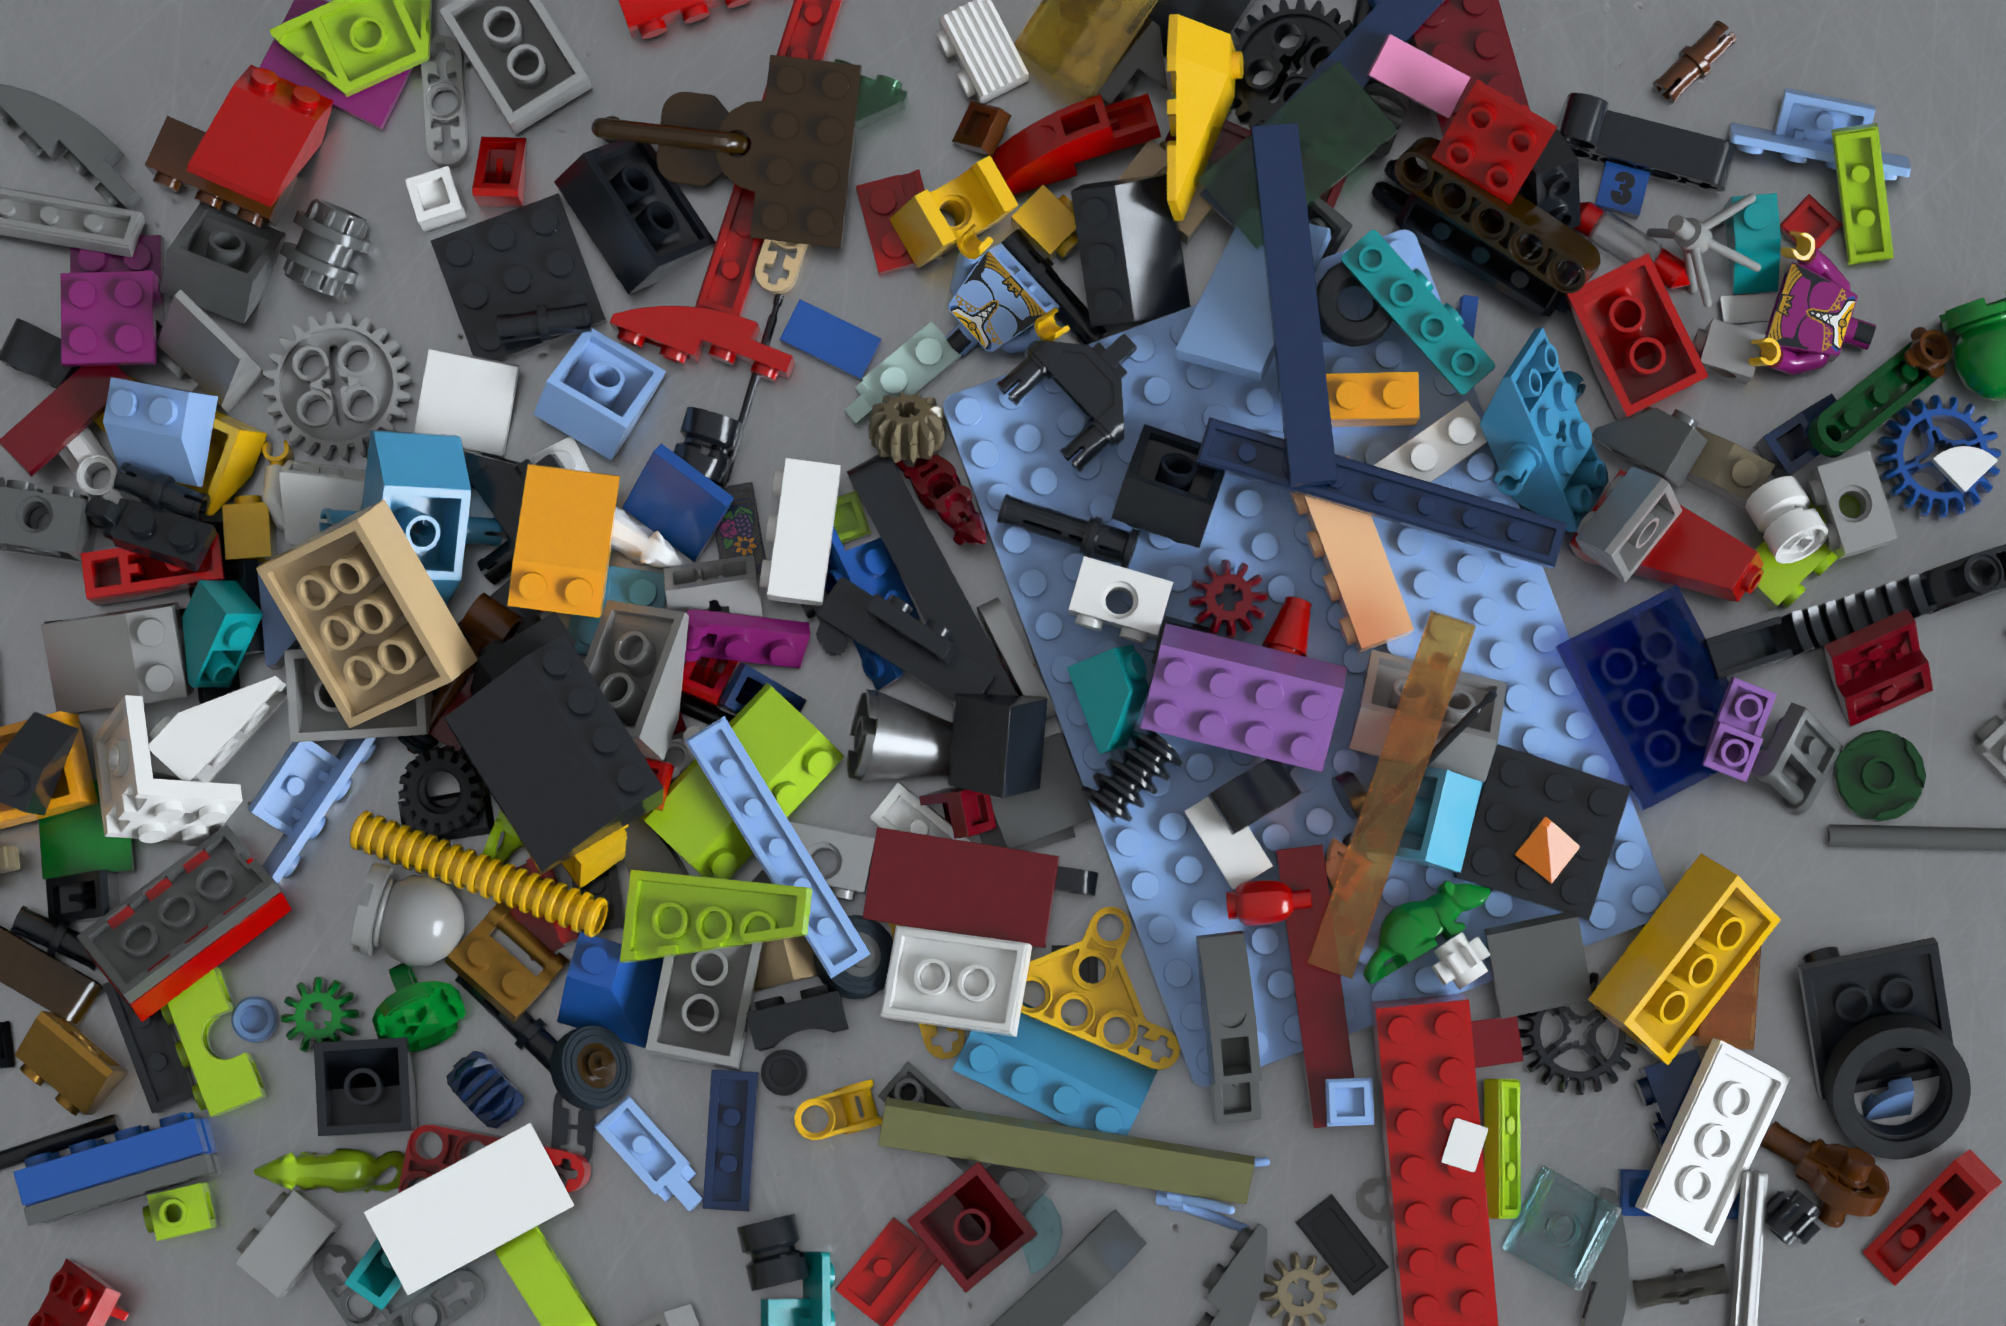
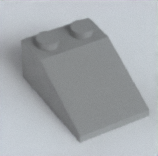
M181 289L174 295L156 343L166 352L160 360L179 379L187 373L198 384L193 392L218 396L217 405L219 404L229 413L264 377L263 370Z
M607 600L584 664L642 755L646 758L664 761L679 719L689 615L682 611Z
M178 602L41 624L57 712L74 713L115 708L125 695L143 696V704L188 697L194 692V688L191 687L187 679L184 633Z
M763 942L664 957L645 1048L647 1053L739 1071L748 1027L746 1013H749L751 1010Z

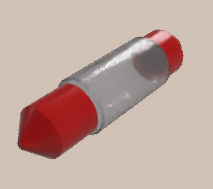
M1590 201L1580 202L1581 225L1573 229L1587 237L1588 241L1624 264L1649 253L1665 287L1675 289L1690 285L1683 259L1663 248V244L1609 210H1603Z

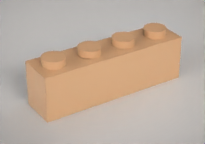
M1290 492L1297 514L1300 516L1306 513L1312 531L1306 533V538L1315 559L1323 558L1328 574L1322 576L1327 595L1331 602L1339 600L1345 616L1338 619L1346 644L1351 645L1355 643L1357 651L1360 653L1411 634L1414 628L1372 516Z

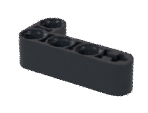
M1570 93L1567 96L1557 129L1576 157L1601 164L1609 161L1648 171L1652 177L1707 191H1725L1736 148L1733 143L1720 138L1607 110L1608 102L1593 95Z

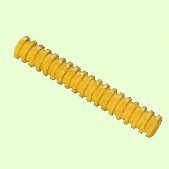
M368 810L363 811L356 818L350 832L351 848L357 851L363 848L364 853L367 855H374L376 853L377 858L381 860H386L389 857L391 864L399 865L402 862L403 868L407 870L415 867L416 873L422 875L428 872V876L435 879L441 877V881L445 884L454 882V886L458 889H463L466 886L469 893L476 894L480 891L481 897L488 899L493 896L494 902L499 904L506 901V905L509 908L519 906L520 912L528 913L531 910L534 917L541 918L544 915L545 920L550 923L558 920L560 927L567 928L571 925L572 931L579 933L584 930V934L590 938L598 934L605 923L608 905L607 900L603 897H598L595 900L592 893L585 892L581 895L579 888L573 887L568 890V886L565 883L561 882L555 885L554 879L545 878L542 880L540 874L532 873L529 875L527 869L519 868L516 870L515 865L511 863L503 866L502 860L498 858L490 861L489 855L483 853L477 856L475 850L467 849L464 851L462 845L454 844L451 846V842L446 839L438 842L436 835L429 834L426 837L424 831L418 829L413 832L411 826L402 825L400 827L398 821L390 820L387 823V819L384 816L377 815L374 818V814Z

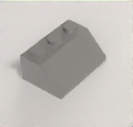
M302 648L284 650L290 742L429 734L433 691L349 729Z
M1371 650L1349 749L1372 756H1381L1417 765L1474 706L1483 700L1490 690L1496 692L1497 697L1487 704L1481 713L1428 766L1446 769L1485 782L1499 738L1507 682Z

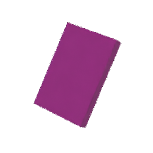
M294 0L282 24L329 2L326 0ZM275 40L270 45L259 67L269 69L276 73L277 76L297 85L315 89L319 94L334 100L333 107L380 130H383L414 67L346 97Z

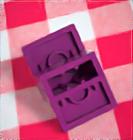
M140 235L132 258L70 247V273H60L61 364L64 367L156 364V328H162L165 321L164 293L159 292L164 270V238L161 235Z

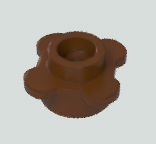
M1924 327L1915 328L1911 332V347L1904 354L1905 361L1911 367H1918L1927 371L1931 378H1940L1945 373L1943 364L1951 358L1952 345L1947 336L1938 330L1927 331Z

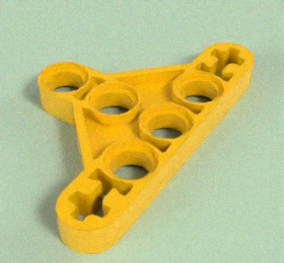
M1111 906L1100 909L1091 917L1080 942L1030 961L1026 982L1034 981L1039 983L1044 989L1045 996L1041 1005L1036 1008H1028L1022 1004L1021 1014L1150 1069L1161 1070L1175 1064L1180 1054V1046L1175 1034L1146 1020L1122 961L1121 955L1131 932L1130 919L1124 911ZM1107 914L1115 915L1122 922V934L1114 941L1104 940L1097 933V922L1102 916ZM1086 957H1096L1104 964L1105 973L1098 983H1087L1079 975V965ZM1068 1000H1079L1086 1007V1019L1079 1026H1070L1061 1018V1008ZM1114 1017L1123 1019L1129 1026L1128 1038L1125 1042L1118 1045L1108 1042L1103 1033L1105 1023ZM1138 1025L1147 1029L1142 1035L1144 1039L1155 1042L1160 1036L1167 1039L1165 1046L1171 1050L1170 1056L1160 1057L1158 1062H1154L1151 1060L1152 1051L1140 1045L1137 1047V1055L1129 1052L1128 1049L1137 1038Z

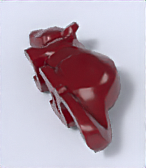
M933 454L931 459L916 458L914 467H907L903 463V459L895 463L904 472L905 478L910 479L915 494L926 509L937 514L947 526L953 529L955 532L953 540L956 544L983 545L986 543L985 522L980 513L975 511L971 490L961 485L957 471L949 461L938 454Z

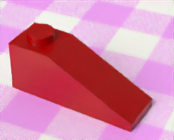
M218 533L198 572L122 548L80 553L86 599L96 606L144 599L197 586L199 580L225 579Z
M1969 1149L1956 1158L1862 1253L1896 1286L1964 1222L2003 1182Z

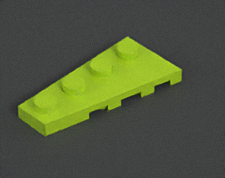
M631 870L620 962L630 963L806 936L808 933L813 889Z

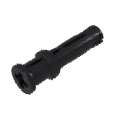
M1009 494L1005 495L997 518L998 523H1004L1079 547L1080 553H1083V556L1091 558L1094 554L1119 562L1121 567L1127 569L1130 566L1140 534V530L1134 528L1128 532L1103 524V519L1097 516L1095 518L1091 517L1087 521L1012 497Z

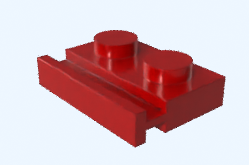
M920 170L857 185L856 191L879 276L916 266L889 219L915 195L925 191ZM941 255V256H939L938 258H936V259H934V260H936V261H937V260H941V259H943V257H942V255Z
M892 1217L837 1285L835 1290L879 1326H893L942 1264L921 1238L895 1217Z

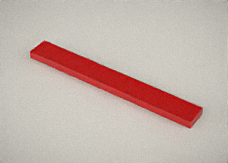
M794 0L776 55L824 61L843 0ZM767 85L763 94L762 101H765ZM734 184L695 307L713 309L741 317L764 239L750 238L755 197L754 191L738 187Z

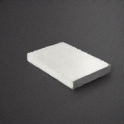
M896 925L880 1016L885 1019L1017 1037L1032 945L1023 942Z

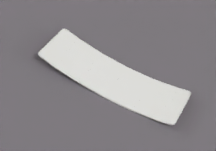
M1778 292L1721 296L1723 322L1734 324L1769 321Z

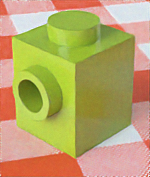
M208 1182L147 1195L149 1205L143 1206V1218L148 1233L155 1232L156 1241L218 1228Z

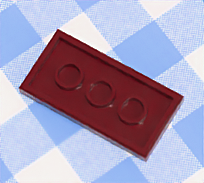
M877 827L862 919L1023 942L1035 947L1046 948L1060 856Z

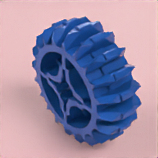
M1932 395L1930 397L1928 409L1921 398L1913 400V413L1909 409L1902 407L1896 412L1900 423L1893 420H1888L1885 423L1884 428L1893 437L1882 436L1877 441L1878 446L1890 451L1876 457V464L1890 466V470L1885 471L1879 476L1880 481L1887 482L1894 479L1897 485L1890 489L1888 492L1889 496L1894 498L1903 491L1907 495L1902 503V508L1905 510L1911 508L1916 501L1920 502L1918 512L1921 517H1926L1929 514L1932 505L1935 507V514L1938 519H1943L1947 516L1948 504L1957 516L1965 512L1964 500L1973 507L1981 502L1976 490L1982 493H1989L1992 490L1993 485L1983 476L1996 477L2000 472V469L1993 465L1962 494L1931 461L1920 464V462L1935 451V446L1938 447V452L1941 449L1945 451L1953 447L1970 446L1982 449L1993 455L1996 459L2001 456L2000 449L1987 447L1988 443L1998 437L1997 433L1990 431L1983 434L1980 429L1989 421L1988 417L1985 415L1981 416L1974 422L1970 416L1974 412L1975 406L1969 403L1959 412L1957 411L1958 398L1954 396L1948 399L1945 408H1942V401L1939 395ZM1932 421L1943 422L1955 427L1965 438L1960 440L1946 438L1939 427H1934ZM1918 425L1922 434L1918 437L1921 445L1920 454L1904 462L1903 451L1906 438L1912 428ZM1911 474H1929L1934 478L1938 487H1943L1944 492H1935L1922 487L1911 477Z

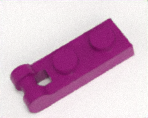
M698 609L686 612L689 615L685 661L694 662L701 657L793 668L801 667L810 638L809 622Z

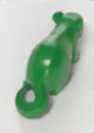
M1444 881L1438 887L1437 894L1431 895L1425 900L1413 901L1393 908L1381 923L1378 948L1364 969L1363 976L1365 980L1372 985L1438 945L1435 940L1437 936L1442 934L1445 940H1448L1462 932L1466 927L1464 923L1456 922L1457 917L1464 911L1483 905L1489 898L1490 889L1470 883L1453 884L1450 881ZM1394 959L1392 962L1382 966L1387 960Z

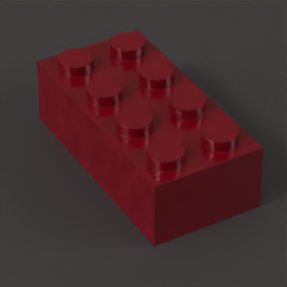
M1446 0L1408 40L1409 44L1470 77L1450 118H1445L1428 109L1436 139L1442 140L1477 79L1505 96H1511L1520 105L1529 107L1499 0Z

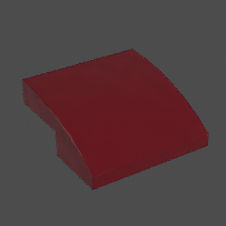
M1908 609L1824 645L1832 681L1844 716L1850 727L1933 691L1929 662L1920 649L1916 621Z

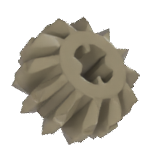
M901 391L898 397L883 396L882 403L872 406L868 432L871 446L877 448L879 457L892 456L894 463L905 459L914 464L916 458L919 457L931 459L933 452L942 450V444L945 440L946 417L944 416L943 408L937 406L935 398L922 399L920 392L914 395H905Z
M1297 1252L1290 1253L1289 1259L1292 1267L1290 1270H1287L1279 1259L1274 1260L1273 1266L1281 1276L1279 1279H1276L1269 1274H1264L1263 1282L1276 1286L1275 1291L1260 1294L1262 1301L1275 1299L1278 1301V1304L1268 1310L1267 1315L1269 1318L1273 1319L1283 1310H1286L1282 1326H1292L1295 1315L1299 1316V1326H1310L1307 1315L1312 1313L1315 1320L1323 1325L1327 1320L1318 1310L1320 1305L1322 1304L1333 1310L1337 1307L1335 1301L1324 1298V1292L1339 1290V1284L1336 1282L1322 1284L1321 1282L1322 1279L1330 1275L1332 1268L1326 1265L1316 1273H1313L1312 1271L1317 1263V1256L1313 1254L1308 1256L1304 1269L1300 1268V1257ZM1302 1278L1307 1280L1306 1289L1311 1291L1312 1294L1307 1302L1301 1299L1302 1304L1295 1305L1292 1303L1293 1295L1287 1292V1289L1291 1282L1298 1285L1297 1279Z

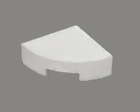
M1970 446L1947 449L1931 460L1962 494L1998 461L1990 453Z

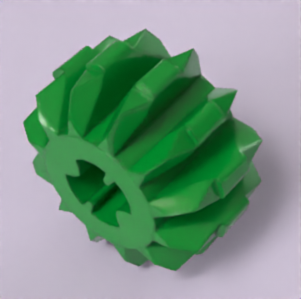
M315 977L313 981L314 993L311 992L305 983L300 982L296 985V988L302 999L299 1001L294 997L286 996L284 1003L296 1008L295 1014L281 1015V1022H296L297 1026L289 1030L286 1037L288 1040L293 1041L304 1034L300 1043V1050L302 1052H309L315 1040L316 1043L328 1042V1039L331 1042L344 1041L339 1035L341 1031L347 1035L356 1036L358 1030L353 1026L347 1025L346 1021L347 1018H360L361 1011L345 1009V1006L356 998L353 992H347L337 998L342 988V982L334 980L326 992L323 977ZM321 1003L323 1009L331 1011L332 1014L331 1021H324L326 1027L320 1029L319 1023L312 1022L310 1019L311 1011L318 1012L315 1006Z

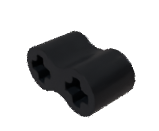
M19 318L16 319L0 350V362L55 389L82 367H64L61 364V338Z
M1266 759L1210 793L1208 797L1231 834L1234 835L1301 794V791L1283 762Z

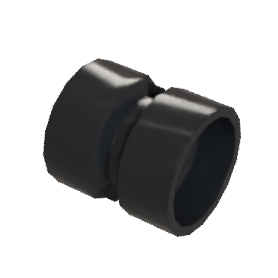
M687 407L680 433L685 439L684 442L675 445L673 452L715 484L724 486L732 463L727 453L736 449L743 424L712 411ZM701 445L711 448L708 455L700 453Z
M795 1214L737 1227L742 1253L751 1255L752 1258L746 1265L751 1291L810 1277L804 1252L795 1249V1244L801 1239Z

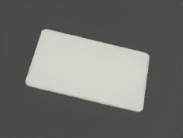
M1456 1118L1442 1157V1163L1475 1172L1488 1128Z

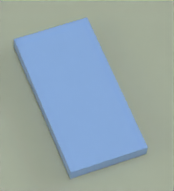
M1251 208L1237 223L1180 338L1175 352L1179 360L1262 382L1275 356L1260 213L1259 210ZM1309 223L1315 273L1331 240L1330 228Z

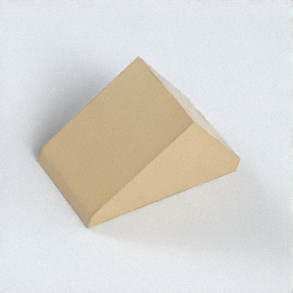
M805 936L762 943L754 992L818 976L814 966V950Z

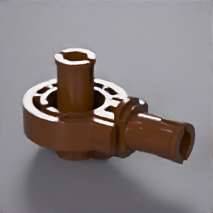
M1777 1121L1771 1125L1761 1142L1762 1148L1778 1155L1796 1167L1794 1170L1796 1178L1807 1182L1815 1195L1823 1201L1818 1208L1821 1214L1817 1218L1830 1227L1840 1228L1844 1224L1847 1214L1858 1217H1868L1876 1214L1889 1192V1179L1886 1173L1875 1164L1874 1158L1869 1153L1859 1148L1849 1149L1841 1144L1828 1145L1820 1138L1817 1141L1812 1140L1808 1142L1780 1125Z

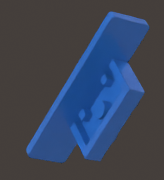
M833 526L825 585L826 592L829 594L838 579L843 577L872 596L877 594L887 600L890 594L898 597L913 608L910 616L919 621L921 618L882 538L880 537L845 551ZM852 638L862 659V668L867 677L872 680L876 690L889 686L903 676L901 669Z

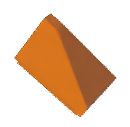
M1544 817L1514 855L1552 884L1580 846L1549 818Z

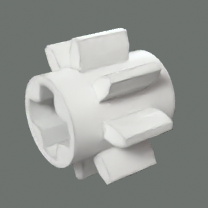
M1461 932L1434 950L1440 961L1431 966V968L1443 985L1453 980L1460 990L1488 972L1482 960L1491 954L1479 936L1469 942L1464 933Z

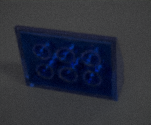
M1678 585L1556 646L1642 811L1719 772L1703 766L1702 762L1729 681L1727 677L1718 680L1714 679V670L1707 649L1702 643L1706 638Z

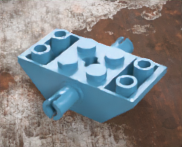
M1542 327L1534 329L1511 364L1479 424L1500 469L1494 478L1495 483L1500 482L1497 485L1498 490L1506 495H1511L1515 502L1539 515L1566 522V530L1576 532L1579 524L1591 511L1609 482L1608 471L1594 447L1590 427L1583 421L1576 405L1578 398L1584 393L1586 388L1585 383L1580 384L1584 379L1573 371L1562 373L1558 363L1557 351L1550 344Z
M370 430L361 510L385 499L447 606L461 582L465 544L499 546L503 537L495 535V532H503V527L495 517H468L471 486L460 436ZM323 508L320 518L327 519L328 523L319 522L320 532L359 511ZM417 522L416 528H411Z

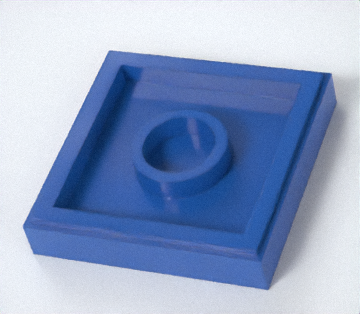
M661 443L652 452L622 508L653 532L659 531L663 538L669 541L673 547L695 562L703 554L732 504L734 497Z

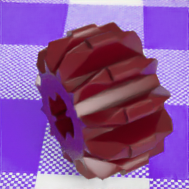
M1222 560L1221 576H1218L1210 565L1204 568V575L1210 584L1197 579L1193 581L1192 588L1205 596L1190 598L1189 606L1193 608L1205 607V610L1200 612L1194 621L1200 625L1209 618L1214 620L1209 628V634L1216 635L1220 624L1226 625L1227 638L1234 639L1236 623L1240 625L1246 634L1253 631L1252 623L1246 615L1257 620L1263 619L1265 612L1261 608L1252 605V603L1267 601L1268 593L1251 591L1262 582V577L1257 574L1246 582L1243 577L1248 569L1247 564L1241 563L1236 575L1230 574L1231 565L1229 560ZM1226 588L1234 590L1232 596L1238 593L1241 601L1235 603L1232 611L1223 610L1224 603L1218 606L1215 599L1221 597L1223 590Z

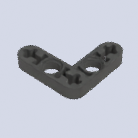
M329 1245L322 1248L313 1260V1272L316 1279L347 1326L368 1324L374 1321L381 1312L386 1321L378 1323V1326H415L411 1320V1314L413 1309L421 1303H427L436 1310L437 1321L434 1326H449L476 1308L482 1302L485 1294L483 1281L475 1272L458 1270L450 1273L393 1313L388 1305H386L383 1311L373 1305L371 1312L366 1317L357 1318L349 1312L347 1307L349 1296L355 1291L347 1287L338 1296L334 1288L343 1285V1283L335 1273L326 1275L323 1271V1268L328 1265L325 1257L329 1253L334 1258L343 1256L346 1263L343 1264L341 1269L346 1278H348L359 1263L355 1255L342 1245ZM457 1278L463 1283L472 1281L475 1288L470 1292L471 1302L467 1303L463 1298L454 1301L448 1306L454 1311V1314L447 1318L443 1304L433 1296V1293L440 1290L442 1298H445L456 1290L453 1282Z

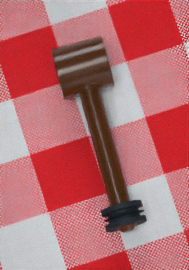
M483 592L470 606L459 628L470 639L468 644L478 659L479 652L489 643L497 639L506 642L514 637L522 624L523 617ZM477 661L452 682L441 686L432 700L429 734L398 737V740L406 746L409 752L421 754L431 749V745L436 746L439 741L430 735V732L458 695L475 668Z

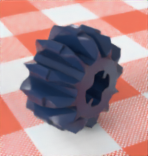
M472 1051L468 1056L462 1057L446 1076L447 1084L451 1090L487 1127L497 1129L504 1122L506 1123L517 1114L516 1111L524 1104L523 1095L519 1092V1089L482 1052Z

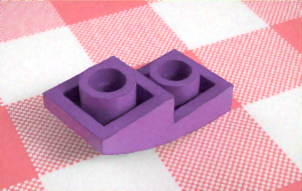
M1731 676L1711 731L1702 765L1747 782L1763 742L1761 734L1777 694Z

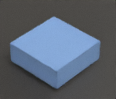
M1372 1078L1325 1079L1327 1127L1374 1125Z

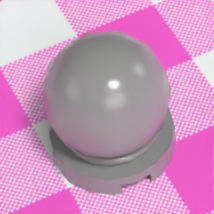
M373 863L364 882L373 885L368 905L358 904L351 935V945H354L352 952L371 956L375 948L381 945L391 958L408 966H430L447 957L459 945L465 927L462 902L450 885L431 876L411 875L396 881L392 866Z

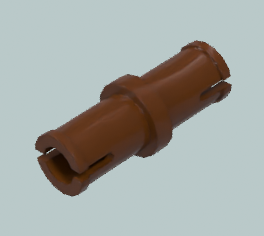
M1716 20L1712 27L1691 47L1685 46L1678 53L1679 59L1659 79L1653 82V87L1657 93L1664 89L1666 91L1661 97L1669 103L1673 104L1676 102L1677 98L1698 77L1705 78L1711 72L1710 66L1731 45L1736 43L1737 38L1733 32H1730L1728 35L1723 34L1729 27L1723 22Z

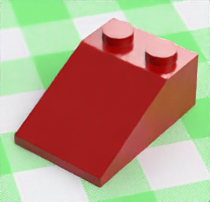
M250 65L232 86L190 159L186 171L271 207L322 145L334 100L319 94L313 88L300 86L281 78L269 69Z
M1649 253L1585 283L1577 292L1565 293L1597 379L1617 420L1628 417L1709 377Z

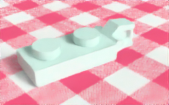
M929 322L862 378V381L855 387L860 396L844 409L845 414L858 427L870 417L872 406L882 403L883 396L898 397L901 391L905 395H914L917 392H921L961 358V354L950 346L945 335L934 322Z

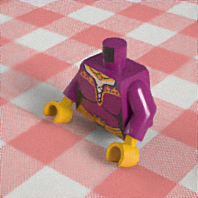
M1790 231L1789 234L1794 236L1797 241L1796 249L1782 247L1781 254L1786 258L1797 259L1798 263L1791 262L1785 269L1765 331V338L1751 340L1752 344L1760 347L1761 357L1749 358L1748 362L1751 366H1768L1789 375H1797L1822 369L1828 362H1833L1839 356L1843 343L1868 350L1876 325L1852 317L1858 296L1851 291L1850 282L1834 263L1815 247L1814 238L1808 233Z

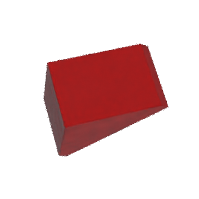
M481 137L472 186V195L479 207L520 208L524 206L527 138Z
M701 657L694 662L687 661L684 665L681 693L721 709L719 702L741 661Z

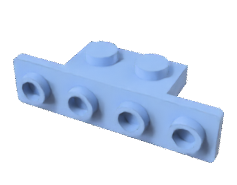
M1785 88L1775 131L1730 123L1728 131L1729 140L1731 143L1736 144L1738 150L1746 153L1762 154L1763 149L1780 152L1781 157L1788 161L1806 163L1808 158L1826 161L1825 165L1836 170L1831 129L1870 124L1873 122L1876 109L1871 104ZM1881 152L1885 180H1896L1897 176L1909 177L1911 165L1908 157Z
M376 738L347 739L336 756L313 741L291 743L248 807L250 812L284 833L262 865L277 884L282 877L287 878L295 870L300 860L298 853L308 839L315 838L322 830L326 821L325 813L334 800L339 801L346 794L352 782L350 776L358 764L366 762L375 751L377 746Z

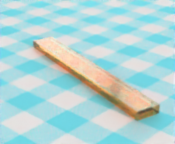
M1432 609L1430 610L1307 961L1310 965L1351 979L1353 977L1474 634L1476 625Z

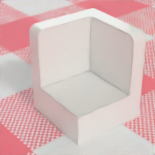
M449 166L405 179L417 221L424 232L467 219Z

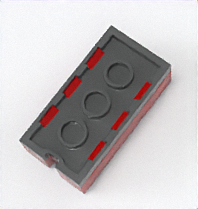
M225 825L76 937L97 968L141 1022H143L292 909L275 880L257 859L253 860L245 845L228 825Z

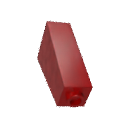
M1620 469L1614 479L1619 475L1625 476L1627 472ZM1607 489L1592 511L1596 512L1607 499ZM1680 505L1682 508L1680 515L1633 573L1636 576L1739 602L1745 592L1750 594L1758 586L1764 573L1761 569L1764 564L1758 551ZM1576 533L1569 543L1575 556L1584 562L1602 566L1582 552L1575 539L1578 535Z

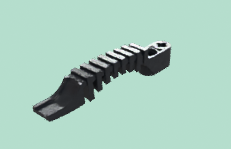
M2006 544L1975 553L1921 574L1917 573L1907 576L1897 582L1892 581L1878 588L1874 587L1864 590L1856 595H1848L1838 600L1825 602L1819 606L1815 605L1804 610L1800 609L1782 617H1774L1707 638L1702 643L1707 649L1714 670V679L1718 680L1760 666L1777 663L1784 659L1794 658L1803 653L1816 651L1830 642L1905 609L1909 610L1914 619H1918L1927 614L1937 613L1949 607L2006 590ZM1971 566L1981 571L1983 575L1982 586L1976 585L1971 580L1969 573Z

